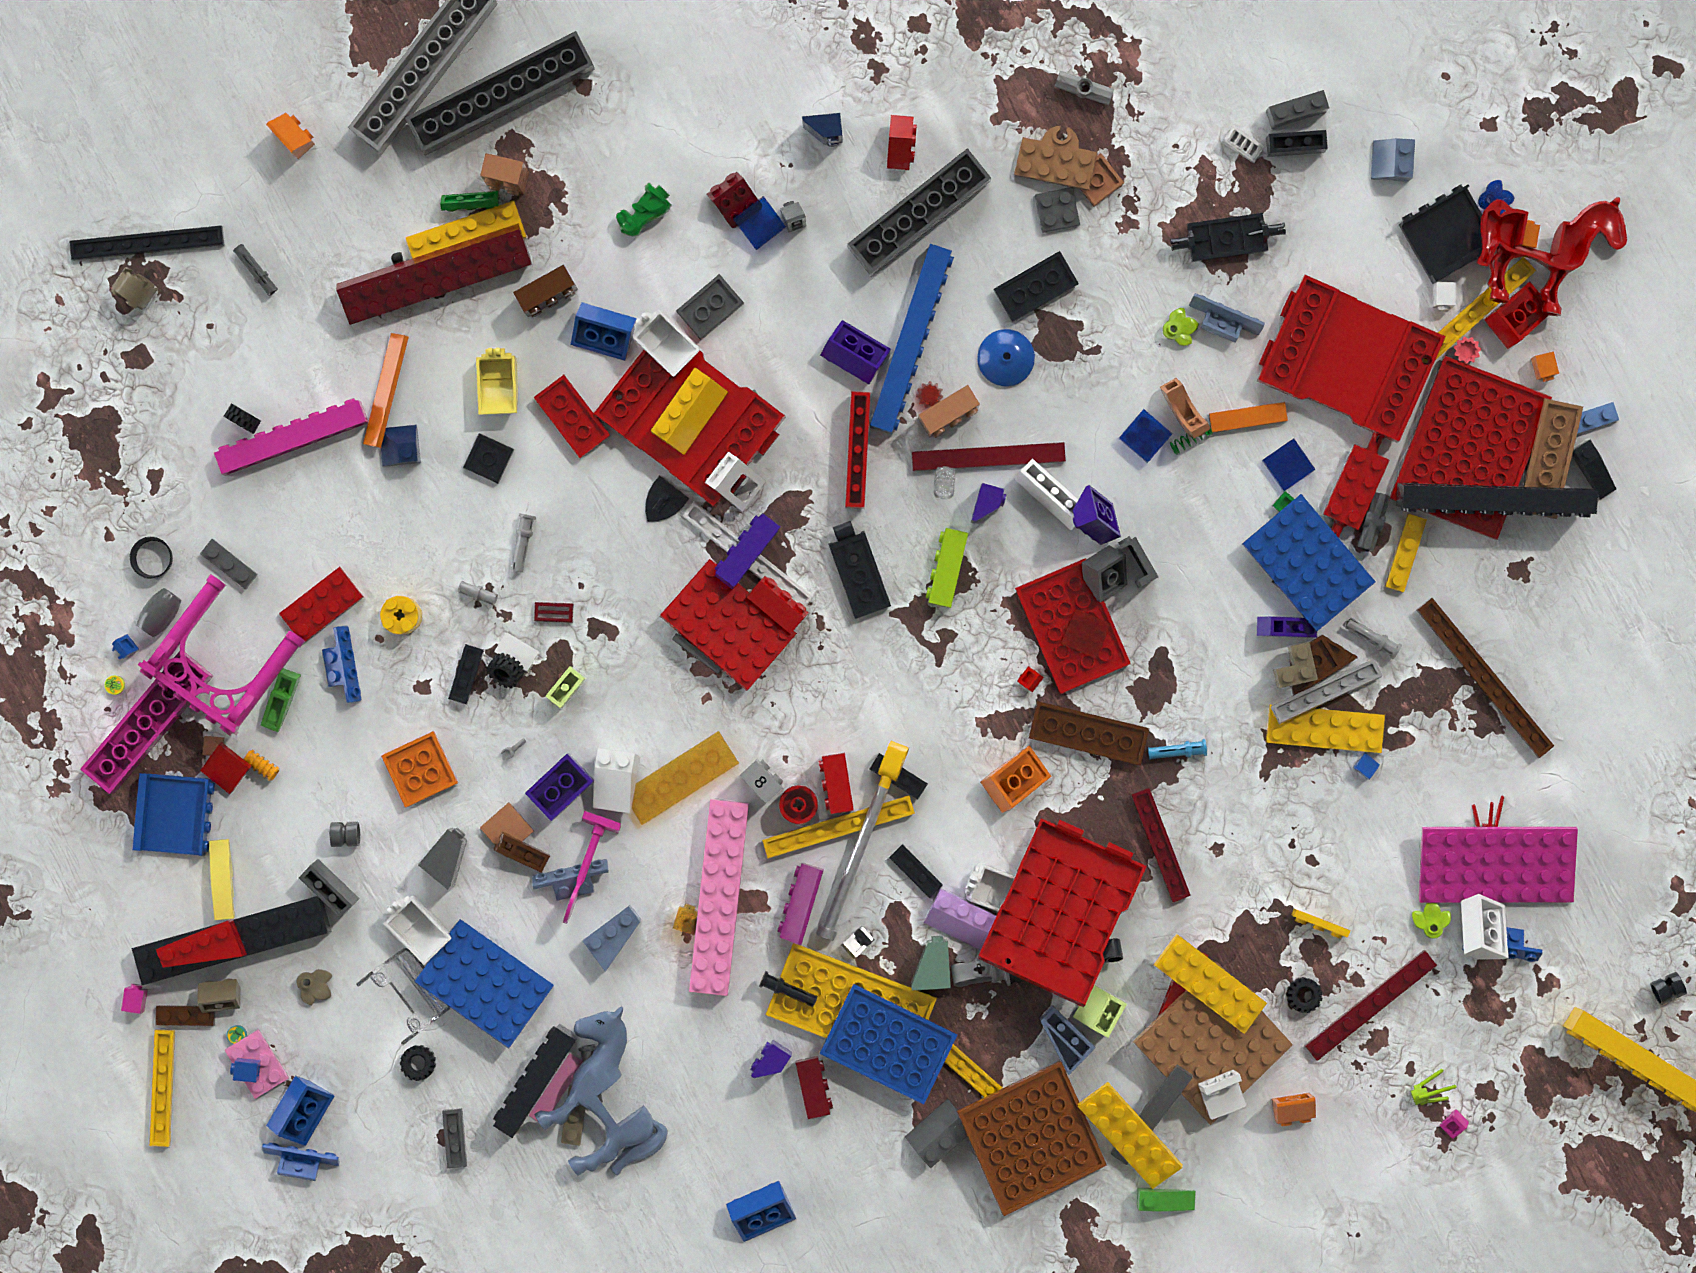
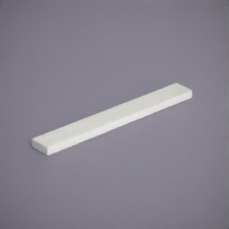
M695 501L683 514L686 520L726 552H728L732 545L736 547L740 542L735 533ZM761 554L749 568L760 579L764 576L772 578L780 589L789 592L793 600L803 604L805 607L813 599L811 594Z

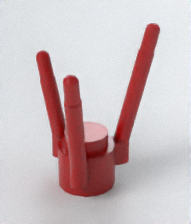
M1503 795L1500 797L1494 824H1492L1494 803L1491 802L1488 823H1482V827H1498L1504 802ZM1473 804L1472 810L1476 827H1481L1476 805Z

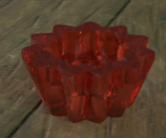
M931 381L928 384L922 383V388L917 389L919 394L916 395L920 399L919 404H924L925 408L937 404L943 398L941 394L943 389L938 388V383L932 384Z

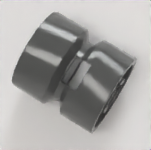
M331 822L329 831L331 847H342L344 843L348 847L359 846V822H347L346 825L342 822Z

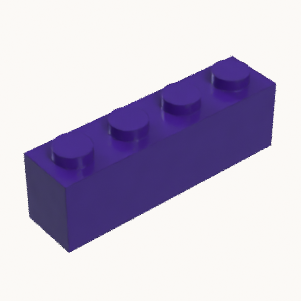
M763 513L759 517L756 515L749 523L751 528L748 532L744 530L738 537L740 542L737 546L732 545L726 553L728 555L727 559L724 562L721 560L715 567V576L731 589L735 588L780 529L778 524Z

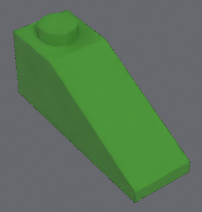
M1138 1188L1137 1208L1139 1211L1195 1210L1196 1191Z

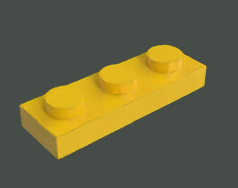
M1295 908L1291 914L1296 917V922L1304 925L1307 922L1314 924V929L1324 932V929L1332 931L1331 935L1342 939V936L1348 938L1351 931Z

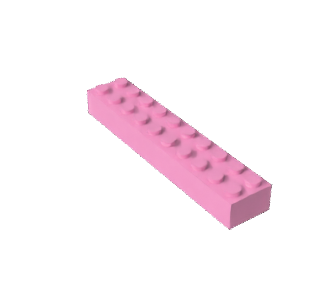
M710 799L689 992L728 996L749 803Z

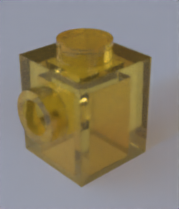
M687 903L684 906L680 905L673 929L691 934L698 915V911L695 910L696 906Z

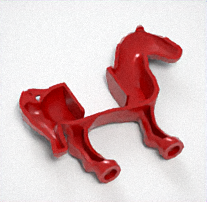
M1620 197L1614 198L1611 202L1599 201L1590 204L1571 222L1563 221L1554 234L1550 253L1521 246L1523 245L1529 212L1513 209L1505 201L1499 199L1490 203L1481 217L1482 253L1477 260V264L1485 267L1489 265L1491 270V276L1487 283L1488 287L1492 290L1489 300L1497 303H1508L1509 293L1505 287L1506 268L1513 258L1526 257L1543 265L1550 271L1548 281L1540 291V297L1544 301L1542 313L1549 316H1561L1562 308L1557 298L1559 285L1568 273L1583 265L1588 256L1591 242L1598 232L1605 237L1609 246L1615 250L1623 248L1627 243L1626 225L1618 207Z

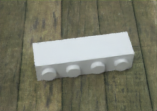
M1032 459L1014 480L1068 529L1072 530L1075 527L1073 523V509L1078 499Z

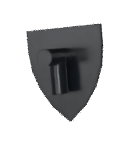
M659 475L649 489L646 498L645 512L647 522L661 521L675 515L690 498Z

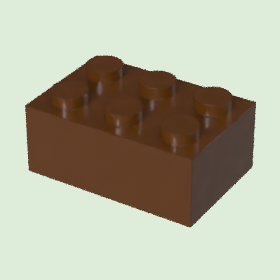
M563 264L513 293L527 317L532 316L534 318L542 313V309L558 305L560 299L564 297L568 299L574 296L578 288Z

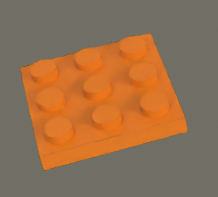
M435 731L381 755L405 808L458 784Z

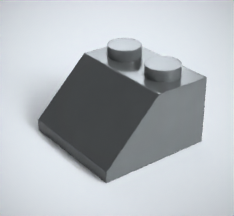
M1110 545L1082 562L1083 579L1097 601H1103L1127 585L1126 554Z

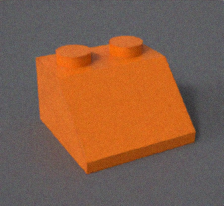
M284 113L267 122L266 125L289 151L299 159L315 145L311 140L314 137L307 129L303 131L299 127L301 122L294 115L290 117L287 113Z
M1310 1093L1272 1099L1275 1122L1281 1124V1126L1292 1125L1294 1121L1308 1123L1311 1122L1312 1118H1316V1100Z

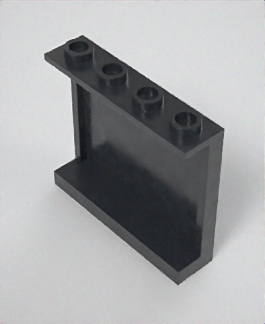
M1460 184L1451 190L1452 194L1448 196L1442 194L1435 199L1436 203L1432 205L1427 203L1418 208L1420 212L1415 215L1412 212L1402 217L1403 221L1399 224L1432 284L1481 256L1482 239L1480 228L1482 213L1467 189L1470 187L1469 184L1464 187Z

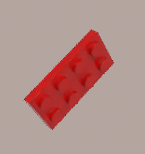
M564 374L534 396V399L580 459L611 436Z
M339 566L279 614L293 633L306 642L364 596Z

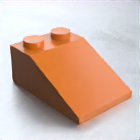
M1029 745L991 772L980 783L1003 813L1015 807L1052 776Z

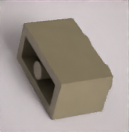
M228 978L223 981L198 983L197 1004L201 1012L240 1009L241 988L237 979Z

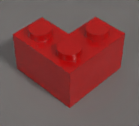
M891 115L887 169L910 170V163H914L915 151H911V147H915L917 124H913V116Z

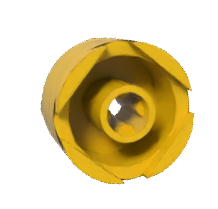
M394 596L387 599L380 611V619L383 627L389 632L407 635L420 626L422 610L412 598ZM402 611V613L405 614V617H402L400 619V617H398V613H401Z

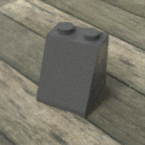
M459 828L447 829L418 864L447 890L453 888L456 883L467 839L464 838L466 834Z

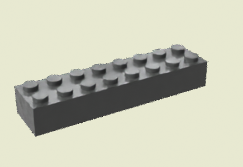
M967 148L851 240L847 247L872 277L990 183L991 177Z

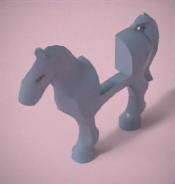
M622 1006L615 1012L604 1011L581 1018L575 1022L574 1033L580 1038L592 1039L598 1042V1045L591 1057L584 1061L575 1071L571 1092L564 1104L553 1111L541 1110L535 1113L537 1121L546 1130L552 1124H564L572 1111L581 1105L588 1108L605 1125L607 1139L598 1151L584 1157L574 1156L568 1160L569 1165L577 1176L586 1170L590 1172L595 1171L602 1163L613 1161L617 1157L619 1150L625 1147L623 1152L609 1167L613 1174L618 1176L626 1165L657 1153L667 1139V1128L655 1121L644 1105L616 1124L597 1097L618 1081L622 1075L618 1067L627 1044V1031L624 1022L621 1020L623 1014Z

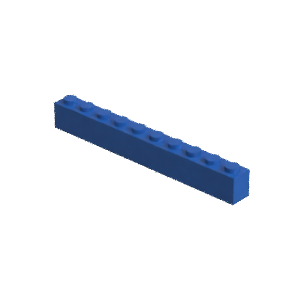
M933 244L929 245L870 424L871 428L892 434L893 430L897 431L900 422L897 416L899 412L903 413L906 404L903 398L905 394L909 395L912 386L909 380L911 376L915 377L918 368L915 362L917 357L921 358L924 347H921L923 339L927 340L930 329L927 326L929 321L933 322L936 313L933 307L935 303L939 304L942 295L939 289L941 285L945 286L948 277L945 271L947 267L951 268L954 259L951 256L952 250Z

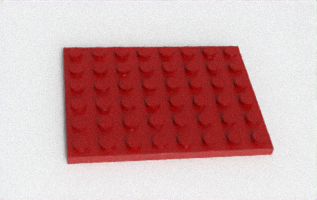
M1443 356L1390 494V499L1396 501L1397 483L1518 486L1533 449L1544 398L1551 400L1552 397L1453 358ZM1436 509V513H1427L1494 540H1498L1507 515L1499 514L1498 511H1494V515L1478 513L1476 510L1475 514H1463L1459 510H1455V513L1440 512V509Z

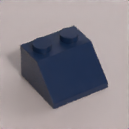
M840 113L802 116L803 128L821 143L828 144V147L839 146V143H843Z

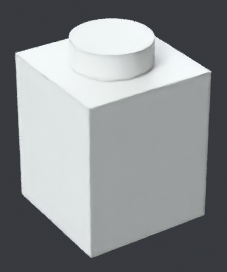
M1436 282L1433 284V307L1438 308L1439 311H1449L1450 308L1456 305V282Z

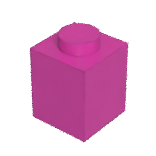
M131 984V986L124 988L121 1011L143 1013L145 1011L148 989L142 988L143 985Z

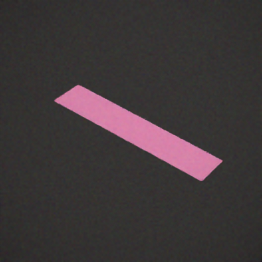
M569 1053L529 1114L531 1118L537 1121L535 1113L541 1110L553 1111L572 1082L575 1071L583 1063L582 1060Z

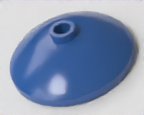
M1002 329L989 334L983 340L978 350L977 361L981 373L988 381L998 386L1009 387L1021 383L1029 376L1034 366L1035 354L1032 344L1023 334L1011 329ZM1003 354H1010V359H1004Z

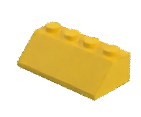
M694 368L651 429V432L685 455L728 391L697 368Z

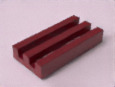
M535 602L534 621L573 623L574 604ZM539 606L569 607V611L539 610ZM538 614L569 615V619L538 617Z

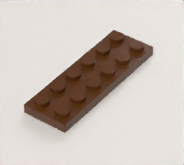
M1037 701L1028 738L1141 766L1150 728Z

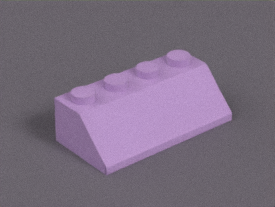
M940 888L924 923L981 950L997 915Z

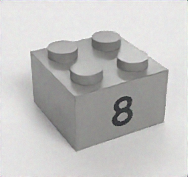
M756 759L739 776L767 803L783 788L781 785L783 780L776 773L772 775L768 771L770 767L763 759L761 761Z

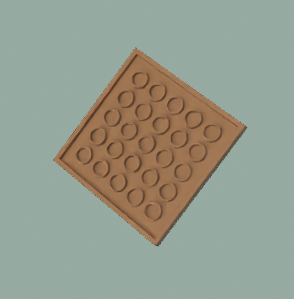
M1214 962L1222 968V966L1218 962ZM1187 990L1133 1041L1166 1078L1177 1064L1193 1075V1078L1181 1094L1210 1125L1218 1118L1210 1119L1198 1083L1234 1070L1241 1076L1242 1081L1238 1083L1243 1094L1293 1046L1263 1011L1260 1012L1246 1033L1243 1034Z

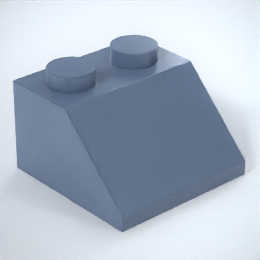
M1393 138L1374 140L1371 179L1410 181L1413 178L1415 139Z

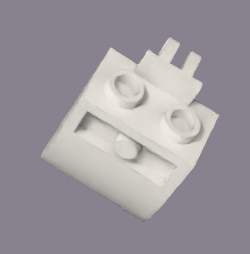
M660 310L652 315L647 311L641 315L640 319L636 320L634 326L637 330L633 338L674 377L701 349Z
M979 862L977 866H974L965 889V898L971 902L999 911L1016 876Z
M415 895L410 898L407 896L403 901L398 898L385 911L388 914L386 916L388 920L384 925L423 965L451 939L443 925Z

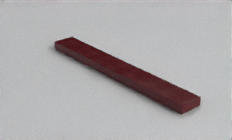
M1065 442L912 452L913 471L1021 465L1028 464L1032 459L1037 463L1066 462Z

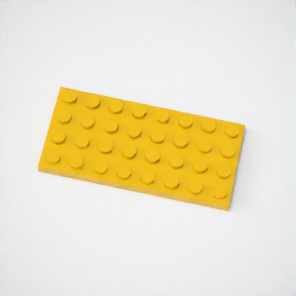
M793 943L780 977L785 980L784 982L817 995L815 1005L811 1007L781 993L773 994L766 1015L827 1038L853 983L928 1020L937 997L918 990H912L911 987Z

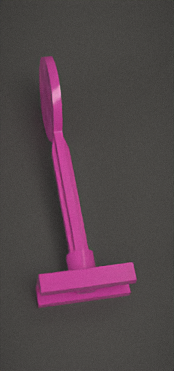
M584 811L582 821L594 826L592 830L593 835L580 868L576 887L569 901L563 923L567 924L571 917L580 887L585 881L600 837L603 836L605 830L618 834L621 823Z

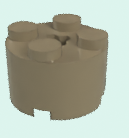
M125 267L113 284L111 292L119 298L122 296L127 299L126 303L129 306L143 310L158 288H155L151 281L139 273L131 274L133 270Z

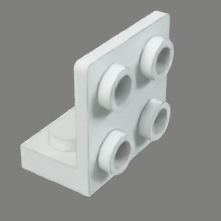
M1231 1070L1198 1083L1210 1119H1216L1246 1106L1238 1083L1242 1081L1238 1072Z

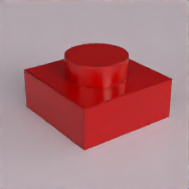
M1028 666L1017 682L1030 692H1033L1044 677Z

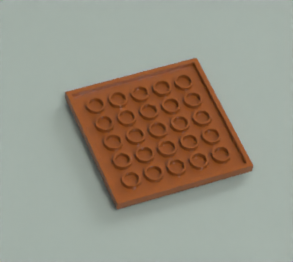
M1061 1061L956 1111L1003 1216L1107 1166L1086 1116L1078 1107L1079 1100Z

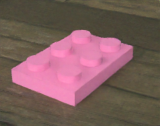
M259 1029L225 1049L232 1063L237 1058L261 1060L259 1080L256 1083L245 1082L255 1099L289 1078Z

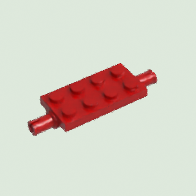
M1376 433L1372 434L1367 448H1362L1356 444L1353 445L1322 514L1332 519L1331 530L1338 538L1346 526L1359 530L1390 461L1378 455L1377 452L1384 437L1378 436Z

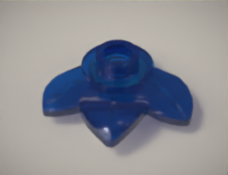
M1501 180L1492 181L1487 185L1486 191L1479 196L1478 204L1482 209L1485 210L1496 199L1503 200L1508 205H1511L1515 197L1510 191L1503 190Z

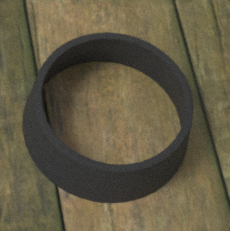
M144 537L138 540L130 551L131 567L143 578H158L164 575L172 565V551L160 538ZM150 541L164 544L170 554L168 567L159 575H148L137 564L138 550L143 544Z

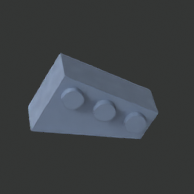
M631 905L583 940V943L605 972L641 922V918Z
M1052 1005L1039 1019L1068 1075H1070L1096 1047Z

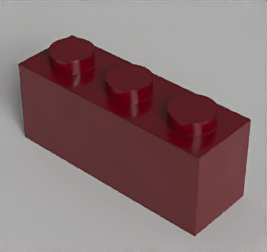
M818 1056L796 1060L795 1063L807 1118L813 1119L830 1115V1109H833L831 1097L827 1098L826 1094L829 1086L827 1079H823L822 1072L825 1071L823 1060H819Z

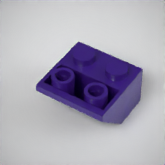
M772 1040L771 1043L767 1042L761 1050L762 1057L760 1059L756 1058L751 1066V1077L757 1078L781 1073L791 1058L792 1051L775 1040Z

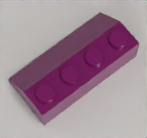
M801 863V867H796L794 877H797L795 885L791 884L788 894L792 897L790 903H786L783 914H786L785 921H780L777 931L781 933L780 938L802 945L824 869L806 863Z

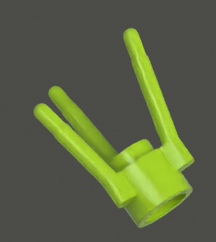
M1440 1069L1421 1083L1413 1085L1414 1090L1410 1092L1415 1105H1424L1449 1100L1448 1096L1429 1098L1430 1096L1455 1089L1457 1086L1452 1085L1431 1092H1427L1426 1087L1422 1088L1444 1071Z

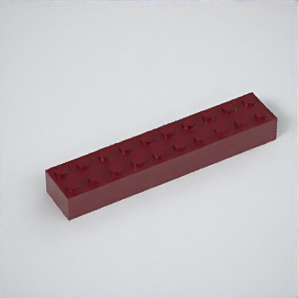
M518 223L337 283L336 291L349 325L532 265V261Z

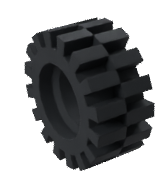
M232 403L223 416L252 434L255 433L261 423V420Z
M498 653L487 666V674H490L489 677L494 679V683L498 682L499 686L503 685L504 688L509 687L511 689L523 677V665H519V660L515 661L516 658H511L509 654L505 656L504 653Z
M1302 977L1291 982V985L1287 988L1286 996L1288 1003L1293 1009L1300 1013H1310V1011H1315L1321 1005L1320 1001L1323 999V993L1320 989L1321 987L1314 980ZM1302 988H1308L1312 994L1311 999L1306 1003L1300 1002L1297 998V993Z
M414 1045L404 1052L400 1058L401 1072H404L405 1077H409L410 1080L419 1081L426 1079L433 1073L436 1067V1057H434L433 1051L429 1050L430 1048L424 1047V1045ZM414 1056L424 1058L425 1067L422 1070L412 1068L411 1059Z

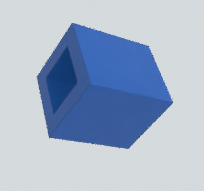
M237 1058L230 1068V1075H233V1081L256 1083L259 1080L261 1060Z

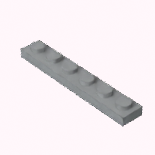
M1372 659L1272 705L1271 709L1278 723L1281 724L1377 680L1383 675L1375 660Z

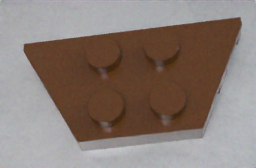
M1323 634L1310 641L1318 680L1292 685L1293 696L1310 688L1358 657Z

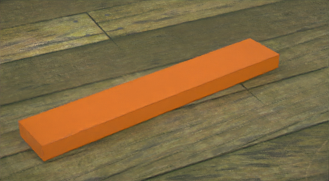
M395 333L390 335L363 442L365 445L381 448L408 336Z

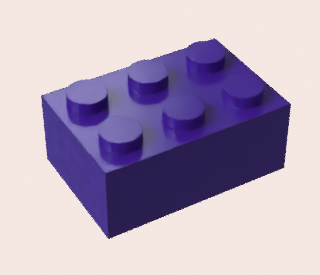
M567 753L525 794L550 821H553L594 783V779Z

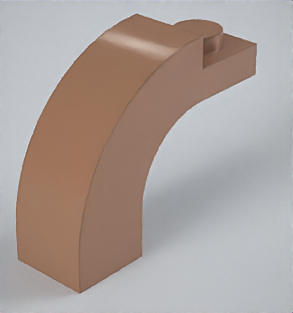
M1177 378L1160 386L1169 407L1189 437L1196 438L1202 436L1211 429L1208 422L1198 413L1183 384Z

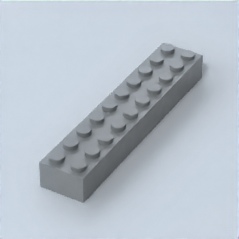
M445 0L348 126L350 131L382 155L406 124L405 117L413 114L497 6V1Z

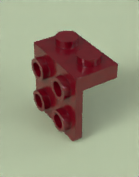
M738 172L729 174L725 181L713 186L710 192L706 194L716 205L731 228H736L762 208V204Z

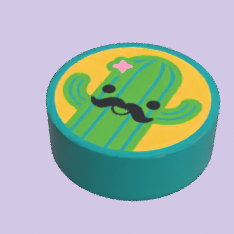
M240 1025L232 1026L227 1031V1040L231 1044H235L247 1036L246 1029Z

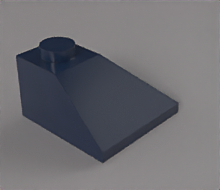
M417 424L385 429L381 445L382 467L421 463Z

